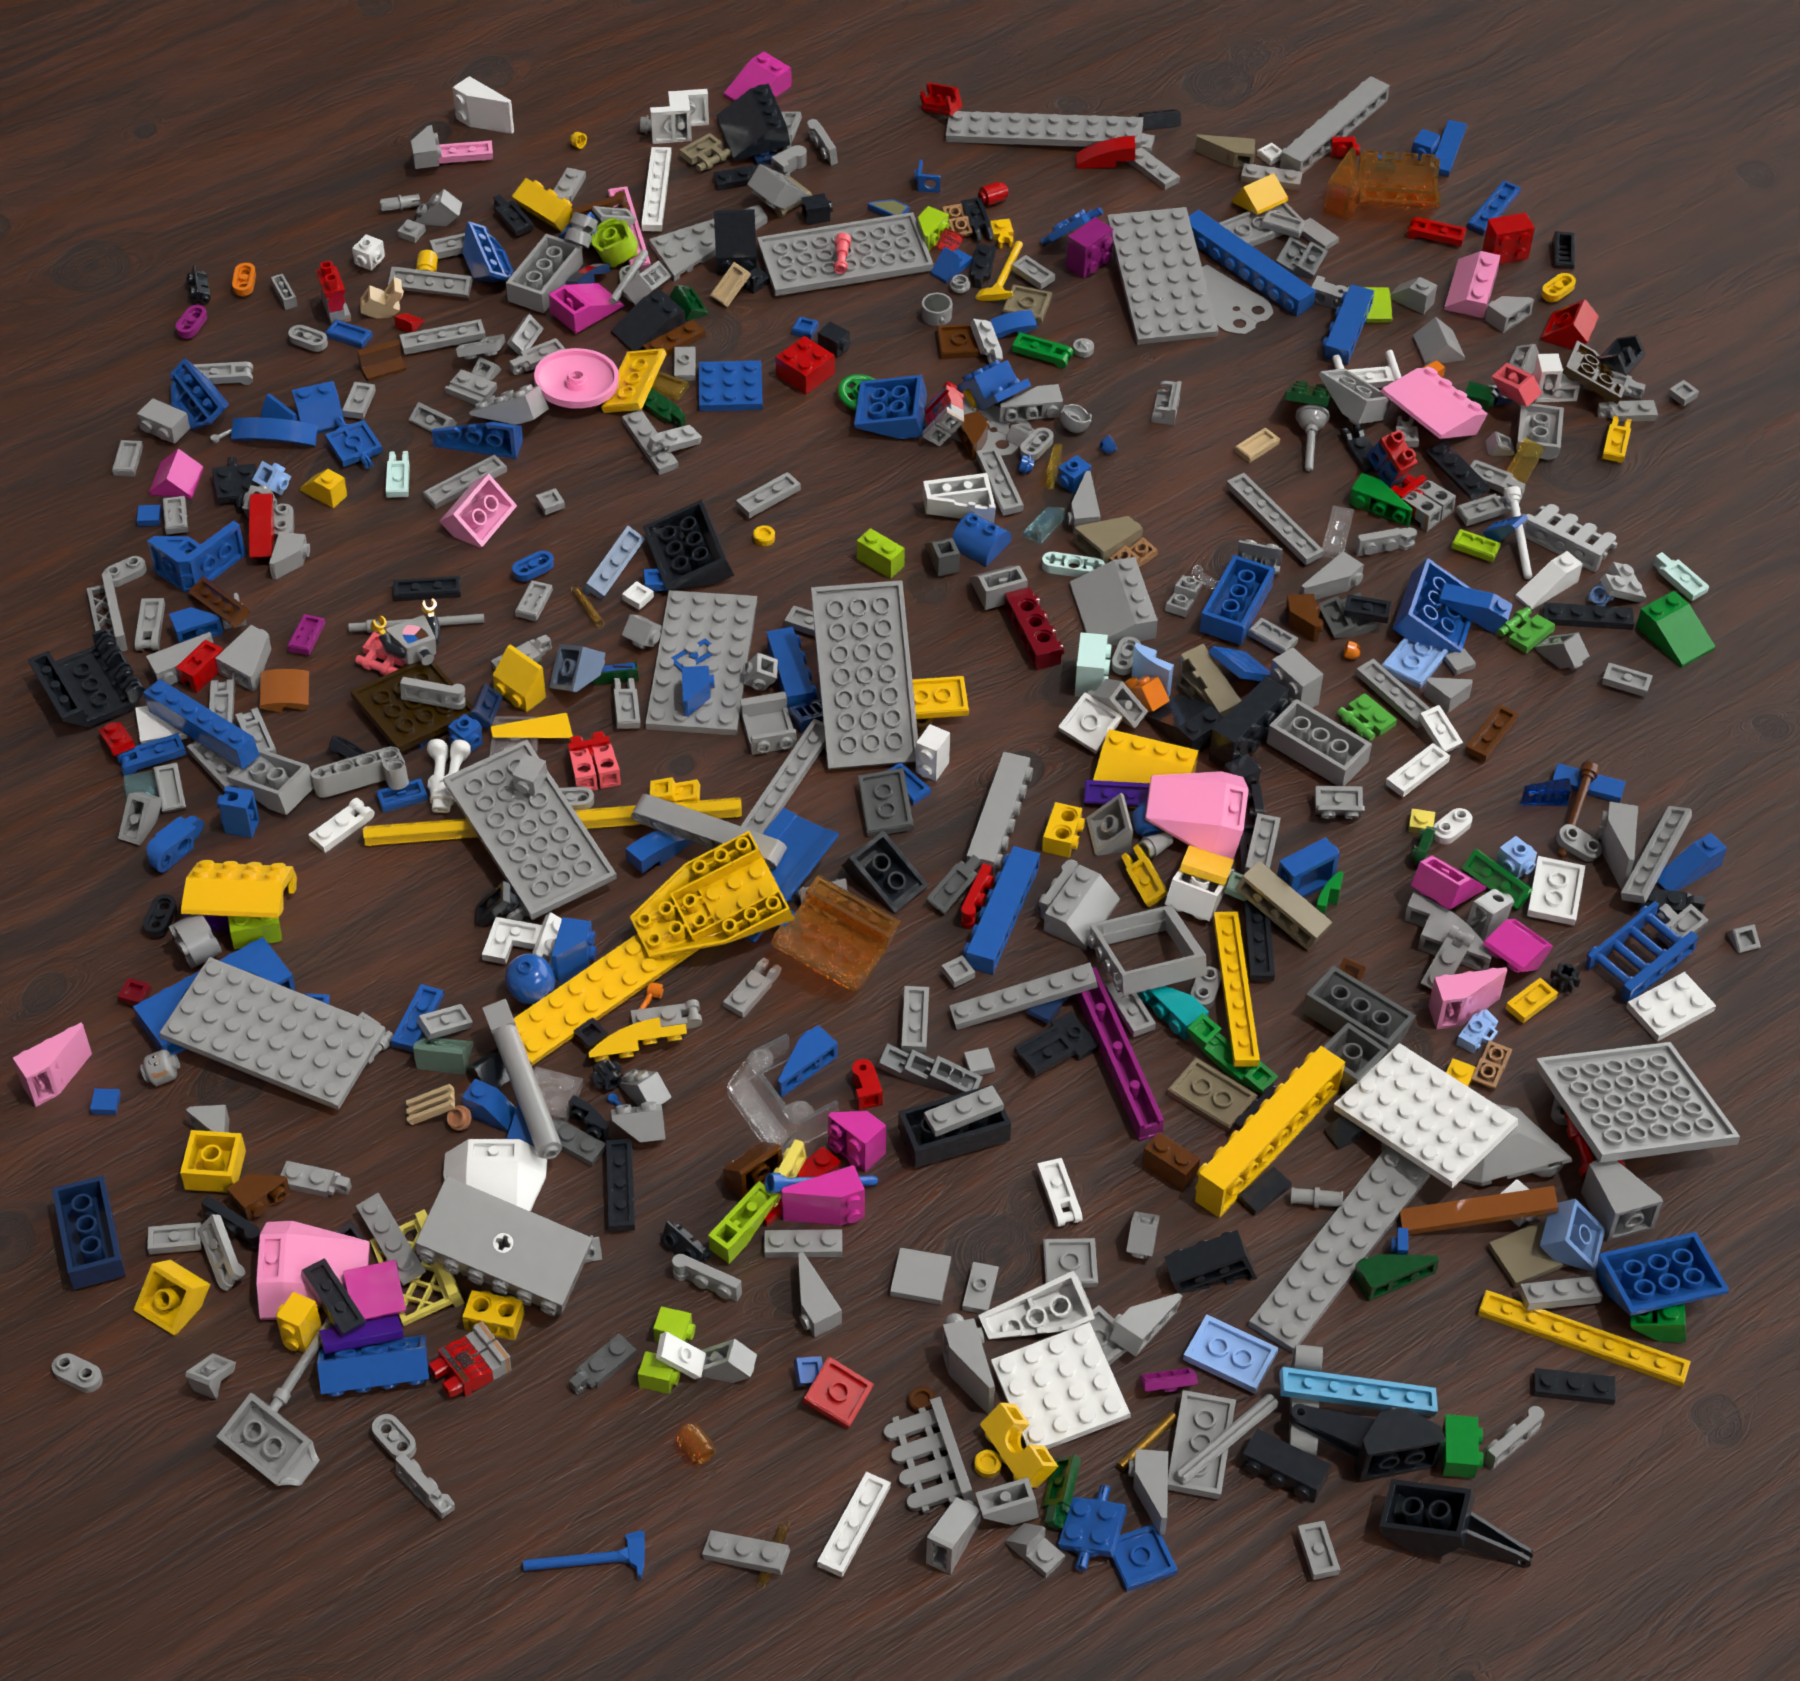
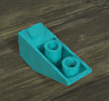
M1167 986L1137 992L1141 1001L1147 1003L1153 1009L1155 1015L1158 1018H1162L1169 1025L1170 1029L1184 1040L1191 1037L1187 1032V1028L1202 1013L1207 1017L1209 1011L1192 995Z

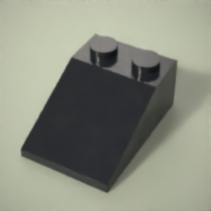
M755 209L714 211L717 274H725L734 262L747 271L757 267Z
M659 289L643 297L611 330V334L630 351L643 350L644 344L685 324V311Z
M1180 694L1171 698L1169 702L1155 711L1149 712L1144 717L1174 745L1198 750V754L1210 747L1212 729L1224 718L1211 705Z
M884 830L841 865L857 885L893 914L929 886Z

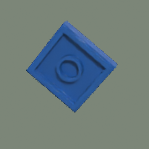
M1154 1524L1119 1535L1113 1558H1110L1126 1592L1177 1575L1178 1569L1162 1535L1158 1533Z

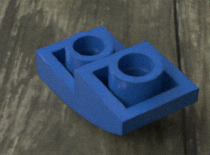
M1032 310L1011 312L990 319L997 339L1016 331L1018 334L1020 332L1027 333L1038 328Z

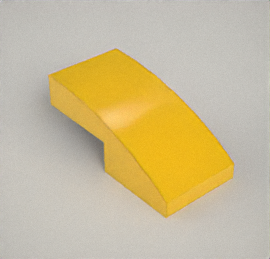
M673 777L650 781V795L669 802L700 800V783L698 779L675 783Z

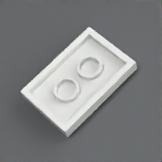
M1538 856L1527 916L1575 926L1585 865Z
M1685 972L1628 1001L1626 1006L1628 1011L1657 1042L1714 1012L1716 1007Z

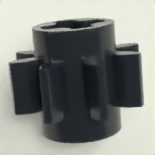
M1559 963L1557 969L1551 970L1550 977L1552 981L1550 985L1555 986L1560 993H1572L1573 987L1579 988L1581 981L1579 978L1580 970H1576L1571 963Z
M603 1059L593 1067L591 1075L594 1078L592 1081L598 1089L603 1086L605 1090H612L622 1081V1067L616 1060L611 1062L610 1060Z

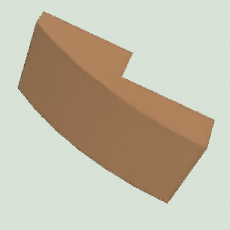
M962 203L942 207V212L949 214L950 234L958 237L973 235Z
M1143 537L1130 548L1126 545L1109 557V560L1135 557L1140 567L1156 557L1158 550Z
M1489 1040L1471 1081L1495 1090L1509 1061L1512 1049Z

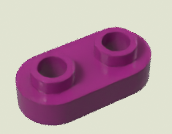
M193 305L184 312L176 323V331L179 337L189 339L198 333L208 318L205 307Z

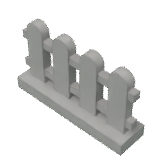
M1549 504L1546 507L1541 506L1538 510L1539 514L1535 517L1527 514L1528 518L1523 523L1525 538L1559 555L1568 551L1583 564L1582 567L1594 573L1599 569L1602 559L1604 560L1607 557V551L1610 548L1614 550L1618 544L1615 542L1616 536L1613 533L1607 532L1600 535L1596 533V525L1586 523L1582 526L1577 523L1578 517L1576 515L1566 514L1562 516L1558 514L1559 507L1553 504ZM1552 520L1558 522L1555 526L1549 524ZM1572 529L1577 531L1574 535L1569 534ZM1590 539L1596 541L1593 545L1587 543Z
M941 1397L930 1400L933 1409L926 1411L925 1407L918 1409L919 1414L902 1420L899 1419V1416L892 1418L893 1423L888 1424L884 1428L887 1440H900L901 1446L894 1448L892 1451L893 1461L899 1465L907 1463L909 1468L902 1471L899 1476L901 1485L905 1488L915 1486L916 1493L911 1494L907 1498L908 1507L914 1512L923 1510L924 1514L929 1513V1508L947 1501L951 1505L956 1497L963 1496L964 1500L976 1501ZM939 1426L941 1432L934 1434L932 1428ZM926 1431L927 1437L907 1443L906 1437ZM947 1449L949 1455L941 1457L940 1451ZM934 1454L935 1460L915 1466L914 1460ZM955 1472L956 1479L949 1480L948 1475ZM940 1477L942 1478V1484L923 1490L921 1484Z

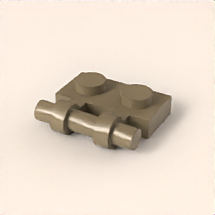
M711 133L679 149L680 156L691 165L699 162L696 165L698 172L707 171L714 164L726 161L727 157L731 156V151L728 148L723 151L721 150L723 149L722 142Z

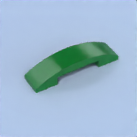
M1202 1013L1187 1028V1032L1194 1042L1225 1073L1242 1085L1263 1094L1264 1089L1274 1083L1279 1076L1261 1061L1259 1066L1234 1067L1231 1043L1220 1034L1222 1028Z

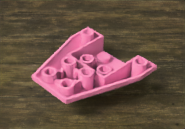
M1225 772L1152 775L1150 777L1145 820L1187 845L1234 859L1244 829L1248 797L1247 784L1243 777Z
M295 1221L266 1222L260 1234L256 1282L260 1320H276V1312L279 1306L283 1303L285 1304L292 1292L316 1301L317 1308H321L322 1306L302 1277L301 1271L323 1258L327 1260L347 1291L343 1271L369 1265V1241Z

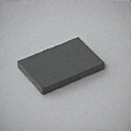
M904 768L858 776L868 837L877 836L883 830L886 834L914 829Z

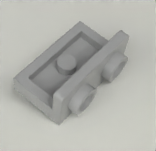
M1315 786V815H1321V818L1332 819L1335 816L1357 819L1364 813L1363 787Z

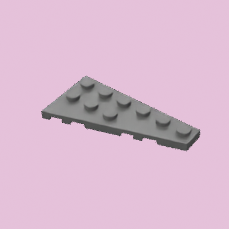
M760 205L747 208L755 209V230L768 223L767 215ZM714 219L649 239L651 248L665 269L670 273L674 282L685 271L687 273L692 271L693 266L696 264L705 263L716 256Z

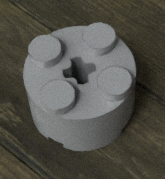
M191 914L168 927L174 939H176L174 941L181 953H184L191 969L206 962L209 957L214 958L222 953L221 947L216 937L213 936L211 928L203 915Z

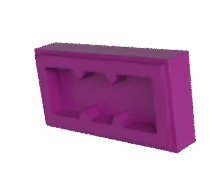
M303 614L287 645L288 651L310 655L326 624L325 618Z
M1192 1368L1139 1375L1140 1385L1145 1391L1161 1389L1164 1392L1176 1391L1177 1387L1198 1384L1197 1374Z

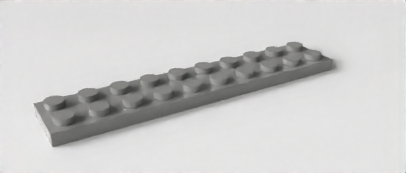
M956 111L948 118L946 142L1088 147L1104 140L1135 135V148H1141L1143 117Z
M1387 1146L1343 1201L1342 1206L1336 1210L1250 1319L1249 1327L1293 1354L1295 1344L1300 1345L1353 1277L1356 1263L1370 1255L1398 1219L1400 1211L1408 1206L1428 1180L1430 1173Z

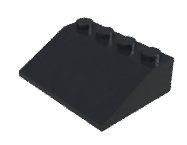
M769 83L750 88L717 114V119L734 161L791 145L786 122Z
M702 499L643 526L667 590L715 585L734 576L712 518Z

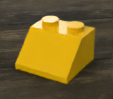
M509 645L493 673L494 690L511 701L515 707L521 708L527 713L546 698L543 667L512 645Z
M172 1260L153 1263L134 1311L169 1333L177 1335L202 1307L211 1284Z

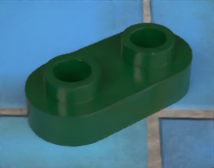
M1427 826L1425 830H1420L1417 842L1420 843L1419 847L1414 846L1410 858L1414 860V866L1418 867L1420 861L1428 857L1436 828Z

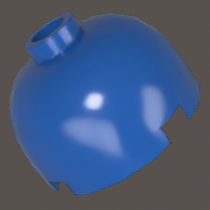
M523 954L512 960L507 967L505 982L509 994L516 998L518 1002L534 1004L543 999L549 991L552 992L555 985V976L552 967L545 958L537 954Z

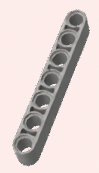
M649 794L641 795L631 814L634 820L643 825L711 849L750 831L768 868L773 870L778 867L787 849L786 845L778 839Z

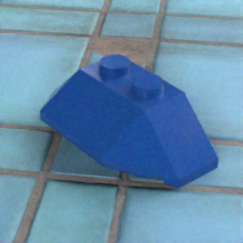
M468 221L462 253L473 278L489 283L508 280L514 271L505 250L488 233L489 230L486 226Z
M186 358L170 373L172 380L171 404L174 408L187 413L190 429L195 430L212 424L229 405L213 383Z

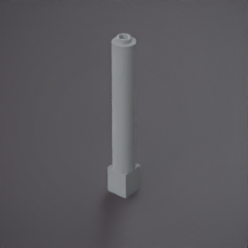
M503 999L483 1007V1011L537 1154L540 1158L553 1159L562 1150V1144L507 1000Z

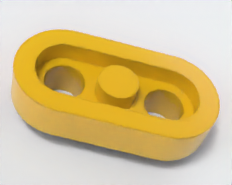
M1568 273L1558 274L1543 285L1542 298L1548 302L1559 301L1574 290L1575 277Z

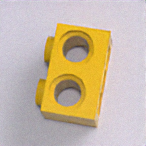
M1055 802L1043 836L1042 852L1070 858L1072 849L1077 850L1079 836L1077 834L1078 832H1083L1085 819L1082 818V808Z
M472 1290L462 1316L465 1331L472 1332L473 1326L482 1321L494 1337L515 1341L524 1317L523 1301L513 1296L504 1297L494 1295L489 1291L479 1292ZM507 1314H510V1315H511V1316H509V1317H502V1316L507 1315Z

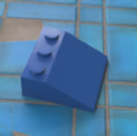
M922 375L860 381L855 428L899 439L922 437L925 416L924 407L927 400V391Z

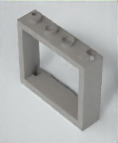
M1172 905L1090 924L1089 946L1091 949L1094 948L1098 961L1103 962L1105 972L1111 975L1114 986L1118 987L1123 995L1207 975L1206 954ZM1167 931L1184 957L1125 972L1108 944Z

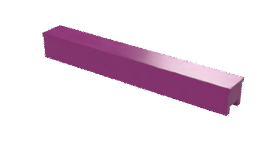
M1094 967L1092 969L1098 987L1077 993L1075 996L1091 1033L1099 1044L1101 1056L1138 1140L1142 1141L1153 1138L1158 1132L1163 1134V1116L1097 968Z

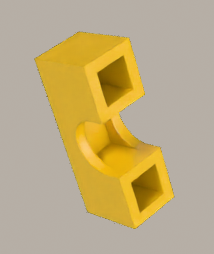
M999 1403L980 1423L985 1431V1437L998 1450L1001 1461L1008 1465L1014 1474L1013 1478L1015 1481L1028 1477L1031 1487L1038 1488L1059 1467L1044 1445L1029 1444L1023 1450L1021 1435L1030 1424L1016 1404Z

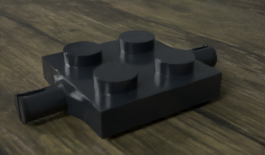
M230 456L227 458L229 466L212 468V476L218 504L234 503L237 505V511L241 513L245 493L249 491L251 485L259 487L260 484L252 480L257 472L255 464L237 465L236 457L232 456L231 460Z

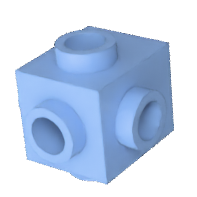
M262 461L252 480L270 488L272 492L282 495L288 487L292 476L284 473L286 468L274 462L271 466Z
M1515 836L1500 847L1496 863L1517 878H1520L1524 874H1529L1534 869L1537 852L1530 845H1527Z

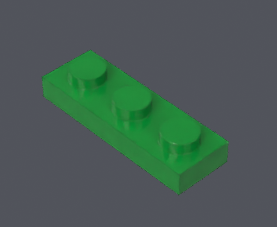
M1478 849L1473 850L1462 867L1463 870L1489 889H1497L1502 894L1511 895L1514 899L1513 906L1517 909L1523 906L1533 891L1531 887Z

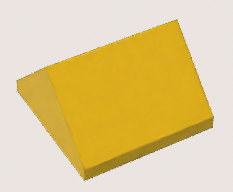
M1274 173L1243 187L1232 198V203L1257 215L1288 201V196Z

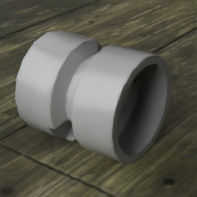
M574 212L570 221L572 227L568 228L564 240L589 249L592 241L590 234L595 232L598 221L587 215Z

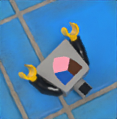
M433 598L431 599V608L426 607L425 600H423L421 606L422 611L428 615L427 618L425 615L386 629H384L386 619L383 616L378 618L381 626L377 625L373 619L370 627L372 631L379 633L380 636L378 638L388 655L402 659L406 664L421 661L423 665H429L433 662L436 646L440 642L441 634L438 617L434 615L436 601Z

